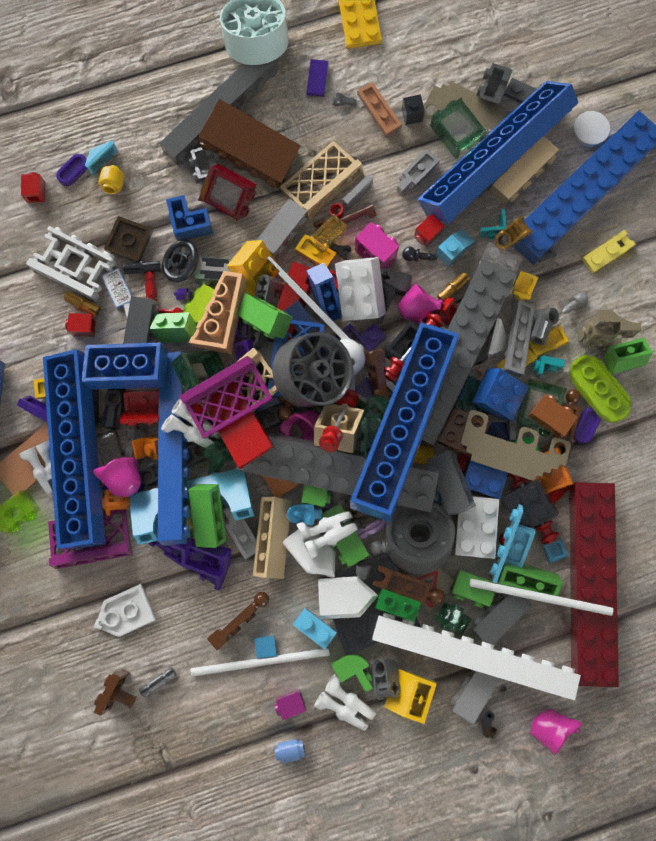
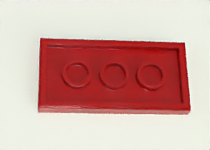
M236 382L230 383L227 392L236 395L239 384ZM241 390L240 396L246 397ZM216 392L213 394L210 402L219 405L222 393ZM226 395L223 406L232 408L235 397ZM239 398L236 410H245L248 400ZM209 404L207 411L210 417L215 418L217 406ZM222 408L219 420H228L231 410ZM254 411L219 430L224 443L237 467L240 469L274 448Z

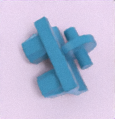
M293 504L287 510V518L292 524L303 522L306 525H314V521L322 519V509L314 508V505Z

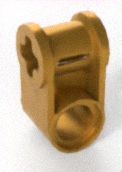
M522 215L495 236V245L500 249L510 248L534 231L529 229ZM504 235L509 238L507 245L502 241Z

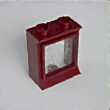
M220 164L209 167L198 201L205 202L238 221L248 215L250 210L248 206L256 195L255 188L257 184Z

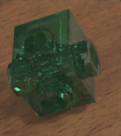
M444 603L435 618L436 621L441 623V629L448 632L454 631L460 636L464 634L472 619L462 613L464 609L455 603L452 606Z

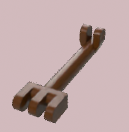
M373 204L327 224L324 218L314 222L313 226L317 228L315 230L316 233L321 234L318 238L319 241L332 237L330 230L367 214L370 218H374L376 212Z

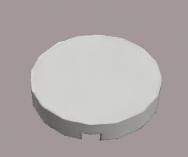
M586 111L580 114L574 122L572 128L575 135L574 138L582 146H599L607 139L610 132V124L601 113Z

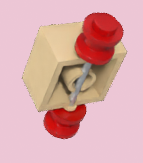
M348 389L346 394L336 404L324 405L314 426L315 446H320L326 452H335L337 450L349 453L354 452L363 430L364 410L356 409L359 396L354 390Z

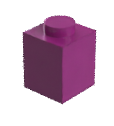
M300 689L277 697L276 704H274L277 716L281 715L282 720L306 712V706Z

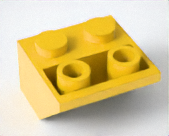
M263 240L247 241L227 265L231 272L243 274L247 280L246 287L256 292L258 279L262 275L274 278L279 272L267 259L270 256L275 261Z
M398 668L399 684L401 687L400 695L397 698L387 697L384 708L405 718L425 724L437 683L434 680Z

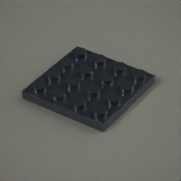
M388 553L356 564L372 566L370 577L362 581L377 595H379L381 588L372 585L374 580L382 581L385 577L384 573L377 569L378 566L399 572L398 566L390 559ZM356 565L335 572L334 578L357 577ZM378 597L361 617L333 619L346 655L379 643L372 640L378 616H383V613H391L375 608ZM394 615V620L403 621L402 617ZM416 616L414 626L420 627V623Z

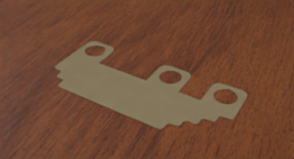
M450 82L448 86L443 84L440 88L434 86L424 104V116L432 120H436L439 117L443 107L471 119L465 134L476 141H481L487 129L493 130L508 114L504 113V106L480 99L476 96L477 93L454 82ZM428 105H435L437 107L435 115L427 114L426 107ZM473 126H479L482 133L479 136H473L470 133V129Z
M475 410L469 412L461 444L467 446V453L472 454L471 461L532 481L535 480L536 476L542 477L543 472L550 473L552 468L557 470L559 465L566 466L571 448L569 441L554 437L551 441L549 453L545 454L536 451L539 439L538 431L522 427L515 444L485 434L488 416ZM474 415H480L483 418L484 422L481 427H474L472 425L471 419ZM525 432H531L534 435L535 439L532 444L524 443L522 436ZM557 442H562L566 446V451L562 455L554 451V445Z

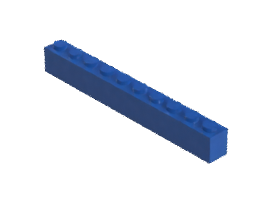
M182 351L168 353L165 388H159L158 542L163 546L187 544V538L190 537V528L187 525V518L190 516V509L187 506V498H189L187 479L190 477L189 468L187 467V460L190 458L187 439L184 437V433L172 430L166 433L161 430L165 420L170 415H174L172 409L180 399L179 396L187 392V387H189V377L186 375V369H189V360L185 358ZM174 415L184 424L187 425V423H189V421L185 420L184 418Z

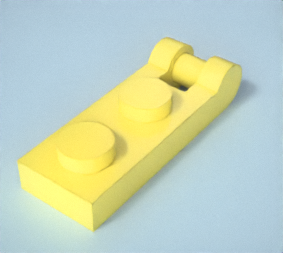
M626 230L621 231L618 235L581 259L592 274L636 245L633 240L629 239ZM621 240L624 246L620 247L617 242Z

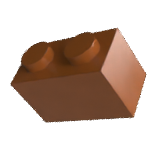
M543 395L528 415L529 418L558 438L564 437L578 418L574 415L575 412L572 409L558 404V400L551 395Z

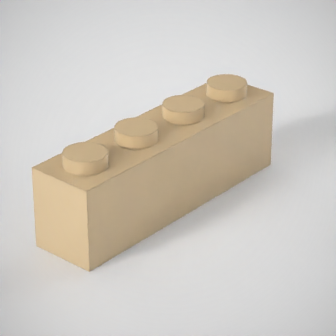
M545 136L541 137L532 148L528 149L519 160L492 184L490 193L504 206L509 202L514 203L520 196L519 193L522 190L526 191L531 186V181L535 177L538 179L544 173V168L547 165L550 167L557 160L556 155L559 149Z
M261 497L253 576L284 579L287 548L282 542L288 537L290 521L287 518V510L291 507L292 500Z

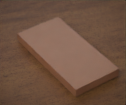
M48 423L0 462V480L17 499L38 482L33 477V466L27 460L21 459L19 453L49 440ZM37 451L40 463L46 468L42 456Z

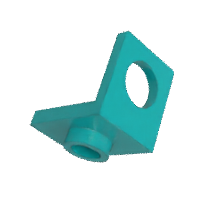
M502 209L499 214L500 227H481L478 234L479 238L495 239V236L506 228L505 209Z

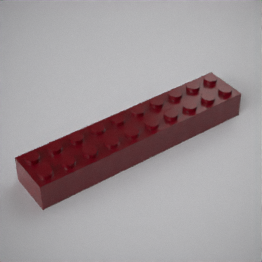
M574 482L569 490L570 599L613 608V615L609 616L571 608V668L575 669L576 674L581 675L578 686L619 688L615 483Z

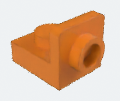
M147 435L132 441L134 457L136 459L148 456L158 460V438Z
M109 489L105 490V497L101 499L102 509L106 510V516H110V510L130 509L129 497L114 496Z

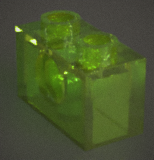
M19 491L0 505V531L2 533H15L21 528V524L25 521L33 520L37 516L36 513L41 510L27 491ZM15 509L19 510V516L17 518H14L13 512Z

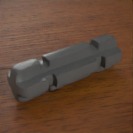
M172 667L165 670L164 674L161 673L148 682V685L142 686L139 689L140 694L146 698L152 691H156L166 684L168 680L170 681L176 677L175 670Z

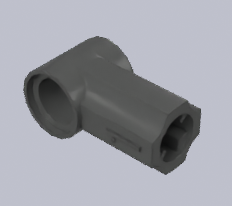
M556 308L539 309L534 312L533 321L535 325L530 337V341L533 344L540 346L546 344L551 326L559 321V313Z

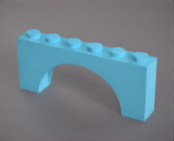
M233 468L230 471L213 473L209 476L196 477L193 480L187 481L189 489L197 484H219L221 503L231 510L235 521L254 517L248 480L244 471ZM158 487L153 490L140 491L129 496L133 537L139 545L158 540Z

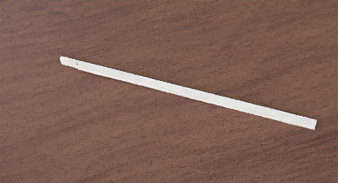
M269 256L267 259L280 271L278 275L341 339H350ZM386 379L387 387L394 392L395 385Z

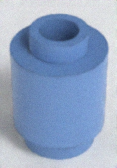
M293 739L279 742L278 747L275 748L276 760H280L281 764L301 760L302 757H305L303 741Z

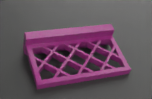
M249 356L244 357L179 396L190 412L203 439L273 400L256 368L257 365L253 358ZM253 371L256 376L254 384L245 383L246 374ZM232 382L239 383L236 395L227 392L228 386ZM243 385L252 387L250 398L240 396ZM256 388L262 389L266 398L260 401L253 400ZM215 392L222 393L219 405L210 402L211 396ZM226 395L235 397L232 408L223 406ZM239 398L248 400L247 408L243 411L236 410ZM198 402L205 403L202 415L195 412L192 407ZM209 404L218 407L215 418L206 416ZM222 408L231 410L230 417L226 421L219 420ZM205 418L214 420L212 429L207 432L203 428Z
M126 509L110 510V516L107 519L104 517L106 516V511H103L104 528L108 523L115 527V530L109 537L105 536L107 539L105 544L100 547L93 546L94 548L84 547L83 550L72 549L74 550L73 552L65 550L64 553L57 555V541L55 542L56 534L54 530L55 520L48 521L51 552L49 566L54 569H61L133 555L132 547L130 546ZM121 513L122 520L118 526L110 522L115 514ZM118 531L124 534V542L115 543L112 541Z

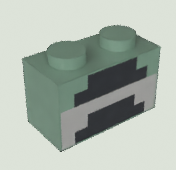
M199 257L195 270L197 284L202 286L204 283L209 287L210 285H217L223 271L231 272L227 265L232 259Z

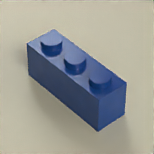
M325 263L306 270L316 304L332 321L342 318L334 278Z

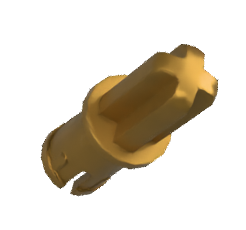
M462 272L452 282H448V286L437 294L438 300H443L444 303L447 298L458 294L459 290L470 281L468 274Z
M67 291L64 295V300L78 307L79 311L83 310L94 317L100 314L98 310L101 311V307L88 301L86 297L82 298L71 291Z

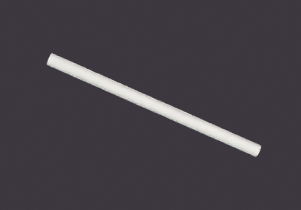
M470 579V587L609 616L613 615V608Z
M329 648L191 668V676L330 656Z

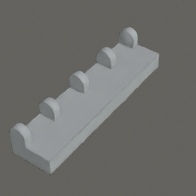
M517 300L512 304V309L514 310L513 316L509 321L511 328L510 334L506 339L508 346L507 352L504 353L505 364L502 370L508 374L511 373L520 377L525 372L535 306Z

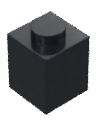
M421 94L403 98L401 110L405 125L423 122L425 109Z

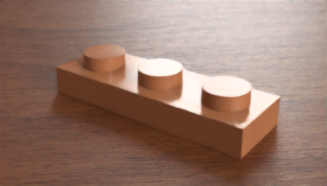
M373 82L357 91L358 97L386 137L401 128L402 124Z

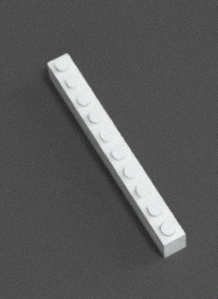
M383 613V616H378L372 640L575 700L581 675L576 674L573 668L563 666L562 669L554 667L555 663L542 660V663L534 661L533 656L523 653L522 657L515 656L514 651L506 648L498 651L493 649L494 645L482 642L481 645L473 643L474 639L462 636V639L454 638V633L445 630H442V634L434 632V627L425 624L422 625V628L414 626L415 622L403 618V621L400 622L394 620L395 616Z

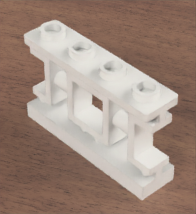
M49 226L47 229L49 232L44 237L51 243L43 256L34 253V258H29L26 264L33 271L96 302L99 298L98 292H101L102 288L95 282L103 269L110 272L113 270V266H117L116 261L113 259L114 256L106 251L104 253L98 251V248L90 243L87 245L82 243V240L74 235L71 237L66 235V232L58 227L54 229ZM58 239L68 243L62 253L57 251L60 245ZM71 253L83 258L76 272L63 267ZM90 255L100 259L94 269L89 267L92 261ZM55 257L58 260L56 261L54 267L60 272H57L54 269L40 262H43L48 265L51 258ZM84 273L89 274L90 277L88 278L86 283L90 287H92V289L73 280L72 278L80 281Z

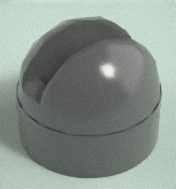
M356 565L357 577L362 580L368 579L372 573V566Z

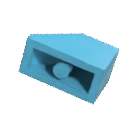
M462 229L447 238L438 247L436 255L450 267L475 244V241Z

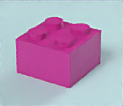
M370 222L355 237V252L363 259L379 257L380 270L388 269L397 259L398 242L393 237H388L379 225H374Z

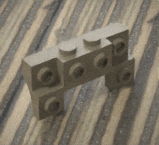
M599 310L578 330V342H583V345H590V347L603 350L606 353L609 346L622 343L621 338H616L618 335H621L622 338H633L641 331V323L627 321L618 316L613 310Z

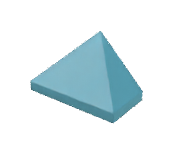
M113 141L90 150L85 166L92 176L118 152Z

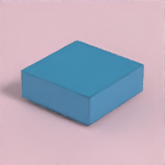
M561 538L550 544L545 543L541 545L549 563L568 557Z
M274 635L254 638L257 659L277 656Z

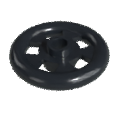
M185 239L178 240L166 250L162 260V270L164 276L169 281L175 283L183 282L196 270L199 254L193 242ZM182 247H187L185 253L181 252ZM172 267L175 268V271L173 273H171L170 271Z

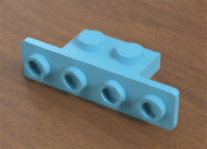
M518 504L517 510H512L510 516L511 526L505 529L503 539H505L504 545L499 546L496 555L499 557L497 564L493 563L490 574L495 583L498 581L504 562L520 568L523 567L536 533L535 529L519 524L523 513V505Z

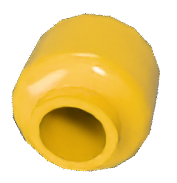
M114 165L106 166L101 170L98 183L105 193L115 194L121 191L125 176L119 167Z

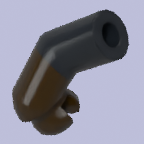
M487 711L484 714L481 724L483 735L486 738L494 739L497 735V729L491 727V723L495 718L494 713L491 711Z

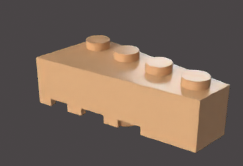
M223 271L214 289V295L210 303L207 304L201 321L199 320L196 326L197 329L194 336L189 341L192 346L232 354L239 321L237 312L243 300L247 283L243 274Z

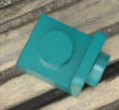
M542 355L534 363L533 371L536 372L535 377L539 378L542 376L544 368L548 372L560 371L564 367L565 360Z

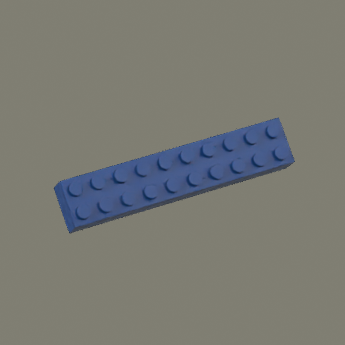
M545 81L417 199L426 216L433 214L439 221L447 224L452 222L461 211L466 209L475 198L479 197L489 185H492L502 173H505L515 161L519 160L528 149L532 148L541 137L545 136L554 125L558 124L579 103L572 84Z
M638 110L524 220L529 229H532L534 232L513 247L532 265H535L541 257L557 244L656 148V125Z
M420 323L351 497V509L391 523L455 353L459 338L458 333L426 323Z
M78 349L43 357L57 549L64 550L105 544L100 480L93 474V469L99 468L92 390L81 382L85 353Z

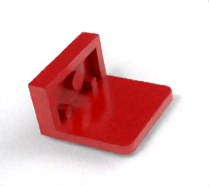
M159 389L124 391L125 413L120 418V424H125L126 426H134L137 423L154 425L159 421Z

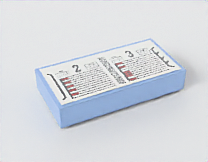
M119 268L102 275L116 308H123L124 304L130 303L132 295Z

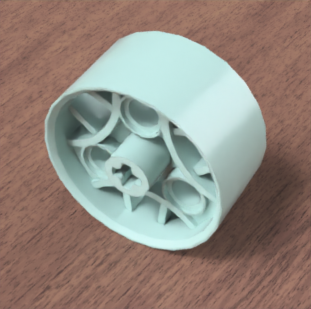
M231 0L223 7L220 13V23L225 48L232 59L242 64L261 65L277 59L285 52L289 44L286 11L280 0Z

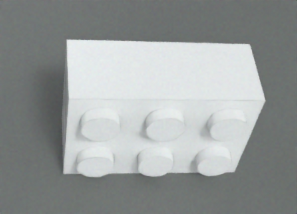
M379 257L346 260L336 263L335 268L343 321L375 319L385 315Z
M473 497L476 507L455 515V539L452 555L495 559L499 499Z

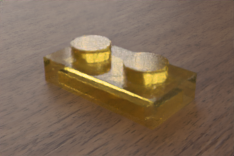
M333 214L308 239V242L319 252L323 253L347 230V225Z

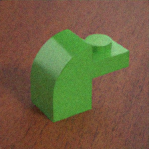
M353 653L345 654L331 662L341 683L356 674L365 692L373 688L371 685L373 679L368 670L366 672L363 671V669L369 666V663L362 656Z

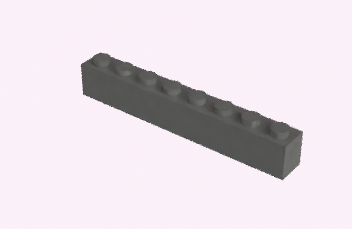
M278 59L261 65L242 64L159 143L162 151L177 165L186 161L191 153L190 150L200 147L197 143L198 136L218 99L239 110L240 106L245 101H249L258 89L263 88L270 77H274L279 70Z

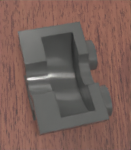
M492 63L490 69L486 68L483 79L486 81L483 86H479L476 96L485 101L500 105L513 70Z
M200 147L190 150L192 158L189 159L192 170L196 169V172L193 173L196 184L204 182L209 167L217 164L214 152L211 150L206 151Z

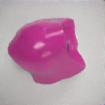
M415 283L397 303L400 315L407 321L420 324L429 313L441 308L443 300H436L428 295L420 285Z
M305 410L300 413H294L279 426V430L283 435L291 436V428L294 424H297L302 432L301 439L314 441V426L321 412Z
M136 458L115 459L105 466L93 469V474L103 482L112 495L129 497L138 492L141 477L137 469Z
M551 708L539 713L533 719L530 735L547 747L553 755H556L568 736L572 733L578 734L581 732L580 727L582 723L561 715Z

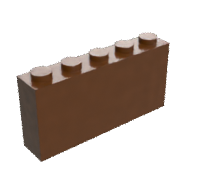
M218 99L198 136L197 142L204 150H211L220 159H227L236 168L244 169L252 177L260 178L268 186L278 189L301 147L298 143L221 99Z

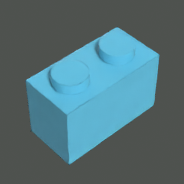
M306 607L293 623V626L323 649H326L337 633L335 629Z

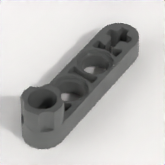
M262 275L257 282L255 297L262 300L265 298V301L272 305L274 296H277L282 291L283 285L276 278ZM249 325L246 340L252 339L253 347L260 349L265 343L266 336L263 332H257V330L253 329V326Z

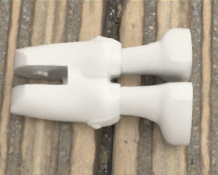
M179 399L174 405L172 413L189 421L192 427L184 424L174 415H170L165 420L161 430L166 433L172 430L184 433L187 441H192L213 451L216 444L208 438L203 439L186 405ZM204 420L203 428L207 432L212 429L213 425ZM218 431L212 434L211 437L219 440L221 435Z
M48 440L19 453L21 459L31 463L34 468L33 477L38 480L48 497L52 498L53 488ZM37 451L42 456L46 468L40 463Z
M350 511L328 518L323 517L319 521V525L312 527L306 526L303 522L297 524L303 542L319 533L326 532L324 536L304 543L311 559L317 556L318 550L326 544L336 545L339 540L358 530L356 523L341 527L342 523L353 518Z
M334 674L327 683L325 691L343 701L345 705L338 704L327 693L322 692L317 698L314 707L318 710L330 709L336 712V716L340 721L344 720L365 731L369 724L357 716V712H360L370 720H373L376 713L360 700L357 694H347L340 686L339 677Z

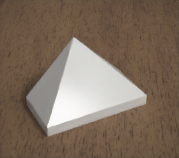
M499 318L496 319L491 330L486 350L488 359L506 350L508 346L507 335Z

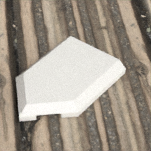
M297 530L282 542L307 573L335 577V549L331 545L326 544L318 550L317 556L311 559L304 545L307 541L322 537L321 533L303 542Z
M358 577L318 579L320 619L361 617L379 596Z
M142 584L104 600L94 628L121 637L155 621L156 616Z

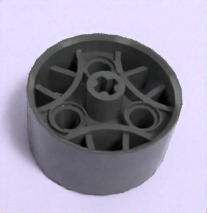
M315 332L286 341L275 355L272 374L275 386L285 400L298 407H314L332 404L346 394L353 377V365L347 348L339 339L328 333ZM299 344L305 351L302 355L297 348ZM294 367L296 368V375L293 372ZM302 387L307 390L305 396L300 393Z

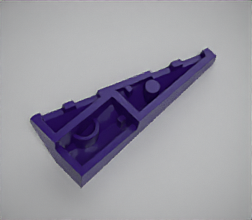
M187 538V544L163 546L158 540L149 542V545L152 547L156 545L164 550L163 554L186 570L192 569L198 573L202 581L207 579L215 585L214 589L219 591L222 588L231 564V548L218 546L217 548L196 547L195 539Z

